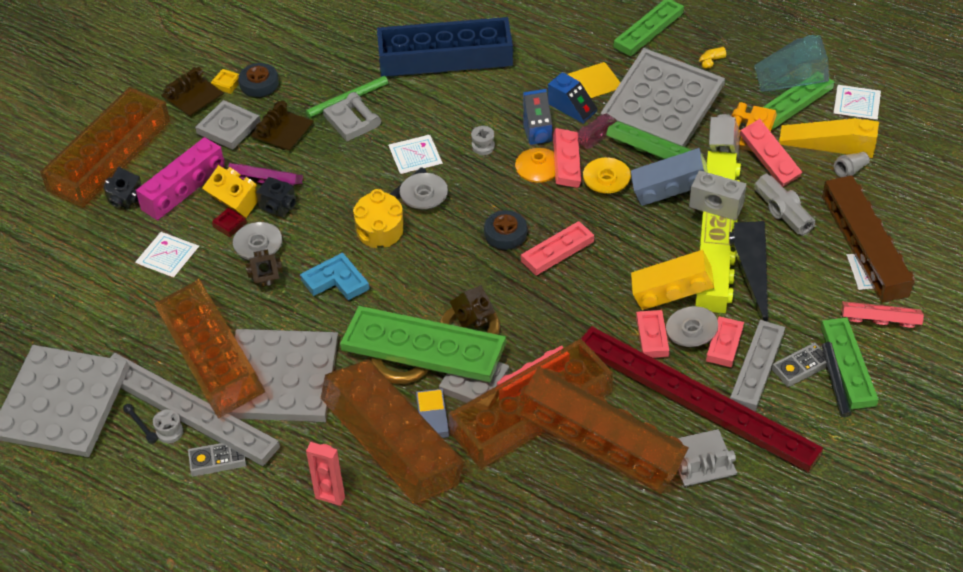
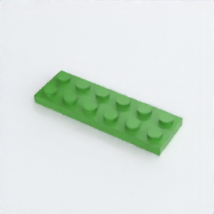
M358 306L340 345L341 350L491 382L506 345V336Z

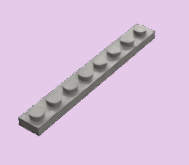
M117 353L110 357L127 361L130 366L120 388L160 410L170 409L176 411L180 416V421L223 443L254 462L264 466L280 448L278 440Z

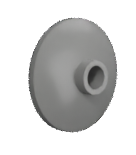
M431 173L412 175L400 187V196L403 202L416 209L433 208L441 204L448 193L446 182L441 177Z
M265 222L245 225L237 231L233 238V247L236 253L248 260L250 257H254L253 252L268 249L269 254H275L282 244V235L279 229Z
M697 306L682 308L673 313L666 324L667 335L678 345L686 347L699 346L707 343L716 335L718 320L715 314L706 308Z

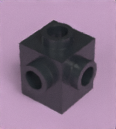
M118 167L113 177H109L104 184L108 202L115 207L120 208L122 206L129 209L131 204L136 203L138 200L136 190L142 186L140 176Z
M268 177L256 192L259 209L269 214H275L284 218L296 204L294 186Z

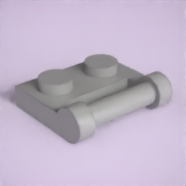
M356 92L350 93L347 99L323 109L324 117L346 142L377 128L381 123V118L365 106L361 101V97ZM355 107L366 120L362 122L351 109Z

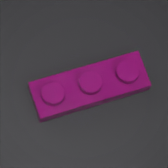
M229 163V167L237 171L241 175L239 178L242 180L251 176L257 177V182L264 183L268 177L293 186L294 184H302L303 175Z

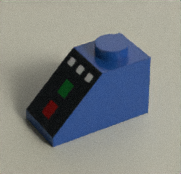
M562 72L548 84V102L550 106L583 124L597 112L596 105L580 81Z
M546 89L523 92V127L529 145L552 141V121Z

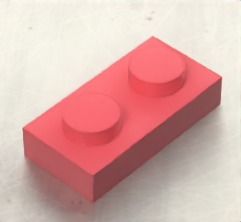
M662 310L636 312L641 352L652 358L669 357V346Z
M718 317V331L711 340L706 362L732 368L744 322Z

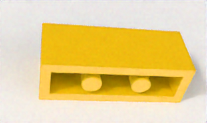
M703 250L631 272L633 296L642 310L714 288L712 266Z

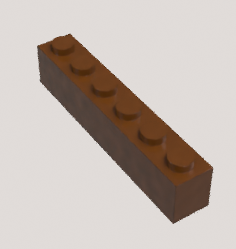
M853 175L825 181L822 199L880 302L884 303L910 297L912 287L915 284L914 275L904 264L902 254L898 253L894 247L891 236L887 235L881 219L877 218L874 213L872 204L864 196L861 185L857 184Z

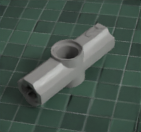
M768 174L761 176L755 183L754 189L768 203L773 217L776 219L783 218L801 236L808 234L815 227L816 221L801 206L796 192L793 190L786 191Z

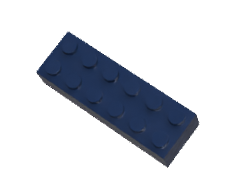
M508 17L377 28L381 77L513 66V44Z

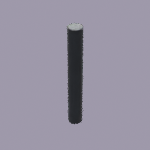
M826 342L822 344V349L841 417H848L852 413L833 345L831 342Z

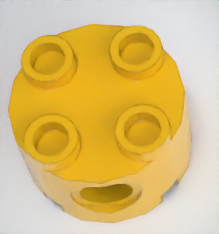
M375 189L360 198L353 209L357 237L363 244L371 248H377V246L382 245L385 248L396 243L403 234L404 222L401 203L394 196L384 193L380 189Z

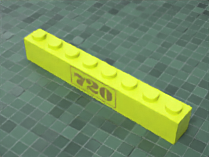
M708 151V173L735 180V177L740 176L741 163H736L737 153ZM703 211L700 250L704 251L712 266L714 288L696 293L695 306L706 308L711 312L726 313L727 303L732 304L733 288H729V284L734 282V269H730V265L734 266L735 251H732L730 247L729 232H732L734 222H737V220Z

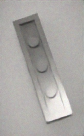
M760 320L730 399L756 411L784 336L785 327Z

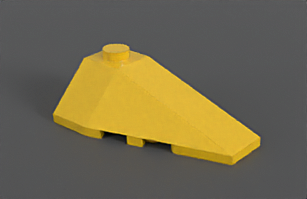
M854 118L782 125L779 143L780 145L848 155L865 152L869 158H873L879 122Z

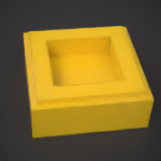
M222 69L211 81V84L221 91L231 94L239 85V74Z

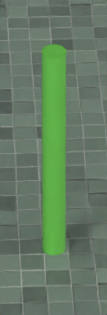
M386 76L380 77L306 110V114L309 118L323 113V109L347 99L350 93L356 92L359 96H362L387 85L388 80Z

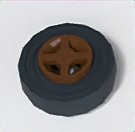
M254 63L246 66L239 74V87L248 96L263 97L269 95L276 90L279 84L278 73L269 64Z
M508 210L497 211L491 214L485 221L484 235L486 241L497 249H513L520 246L526 240L528 227L526 220L519 213Z

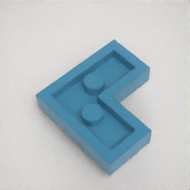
M344 253L300 274L301 281L313 296L334 285L347 300L369 290L367 280Z

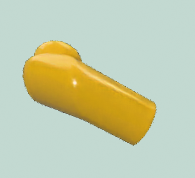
M724 47L704 52L699 58L702 68L709 69L714 65L712 60L726 58V50Z

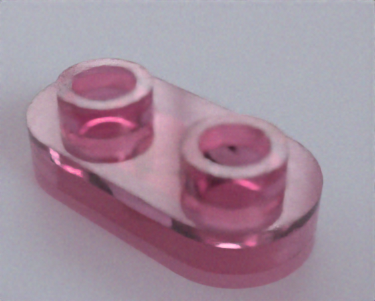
M608 113L600 115L596 120L579 130L578 143L586 149L592 148L608 137L606 135L608 127L617 122V120Z

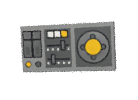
M816 343L772 365L773 372L787 387L827 368L824 353Z
M223 443L188 449L192 477L246 466L245 456Z

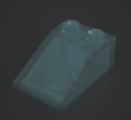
M808 35L804 38L796 39L754 65L761 92L829 81L828 57L820 35Z

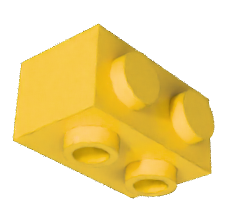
M218 165L202 189L222 204L247 218L258 202L256 187L258 185L247 177L244 180L240 179L241 175L231 167L226 170Z

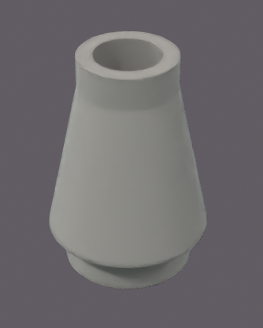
M865 152L841 155L834 163V170L839 177L854 175L862 167L868 165L869 156Z

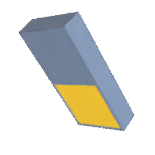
M443 389L416 392L422 440L449 437Z

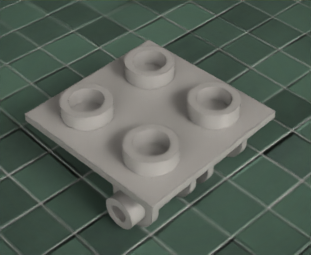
M719 429L667 441L684 487L737 475L733 461L736 460L733 450L728 451Z

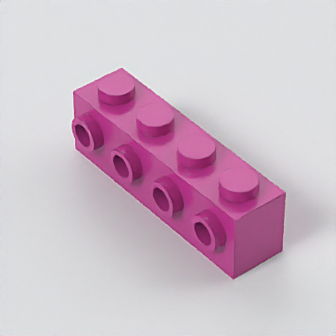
M204 137L140 186L136 193L141 210L158 221L206 183L218 165L223 168L225 167L221 147Z

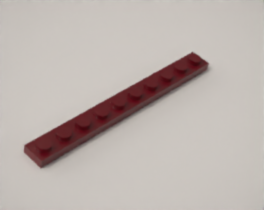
M593 326L577 342V349L807 472H810L822 455L824 447Z

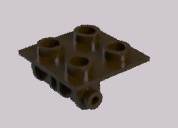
M193 67L187 72V75L182 74L181 78L178 77L172 83L167 84L161 97L190 117L222 96L224 92L202 77L204 72L200 67Z
M283 100L277 101L274 104L273 110H269L263 117V120L256 125V130L251 137L290 151L314 121L288 112L287 103Z

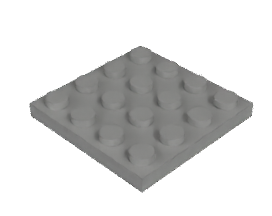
M643 48L600 113L601 119L613 124L619 121L685 147L724 86L725 78Z
M236 329L220 410L237 419L326 422L339 342L338 332Z
M32 345L0 410V441L90 457L130 367L128 362Z

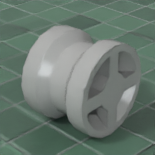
M488 126L474 128L471 132L472 150L479 155H487L493 152L495 148L493 129Z
M166 409L154 416L153 426L159 441L169 444L178 441L182 437L183 426L180 423V416L176 411Z

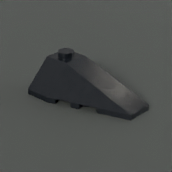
M765 221L734 222V232H729L730 247H735L736 258L761 320L768 322Z

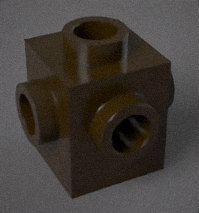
M268 249L253 252L254 257H250V263L245 264L248 279L253 278L254 283H260V286L275 284L274 279H279L278 273L283 272L280 257L275 258L274 253L269 254ZM261 263L268 264L269 269L266 272L259 270Z
M482 285L464 291L450 301L456 317L463 328L474 326L475 329L480 328L489 322L488 317L496 313Z

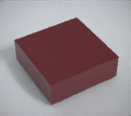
M229 207L212 221L213 227L228 237H232L247 224L244 216Z

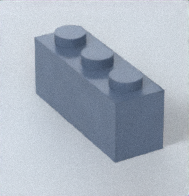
M700 148L631 170L634 192L641 206L690 191L699 170L708 173L707 164Z

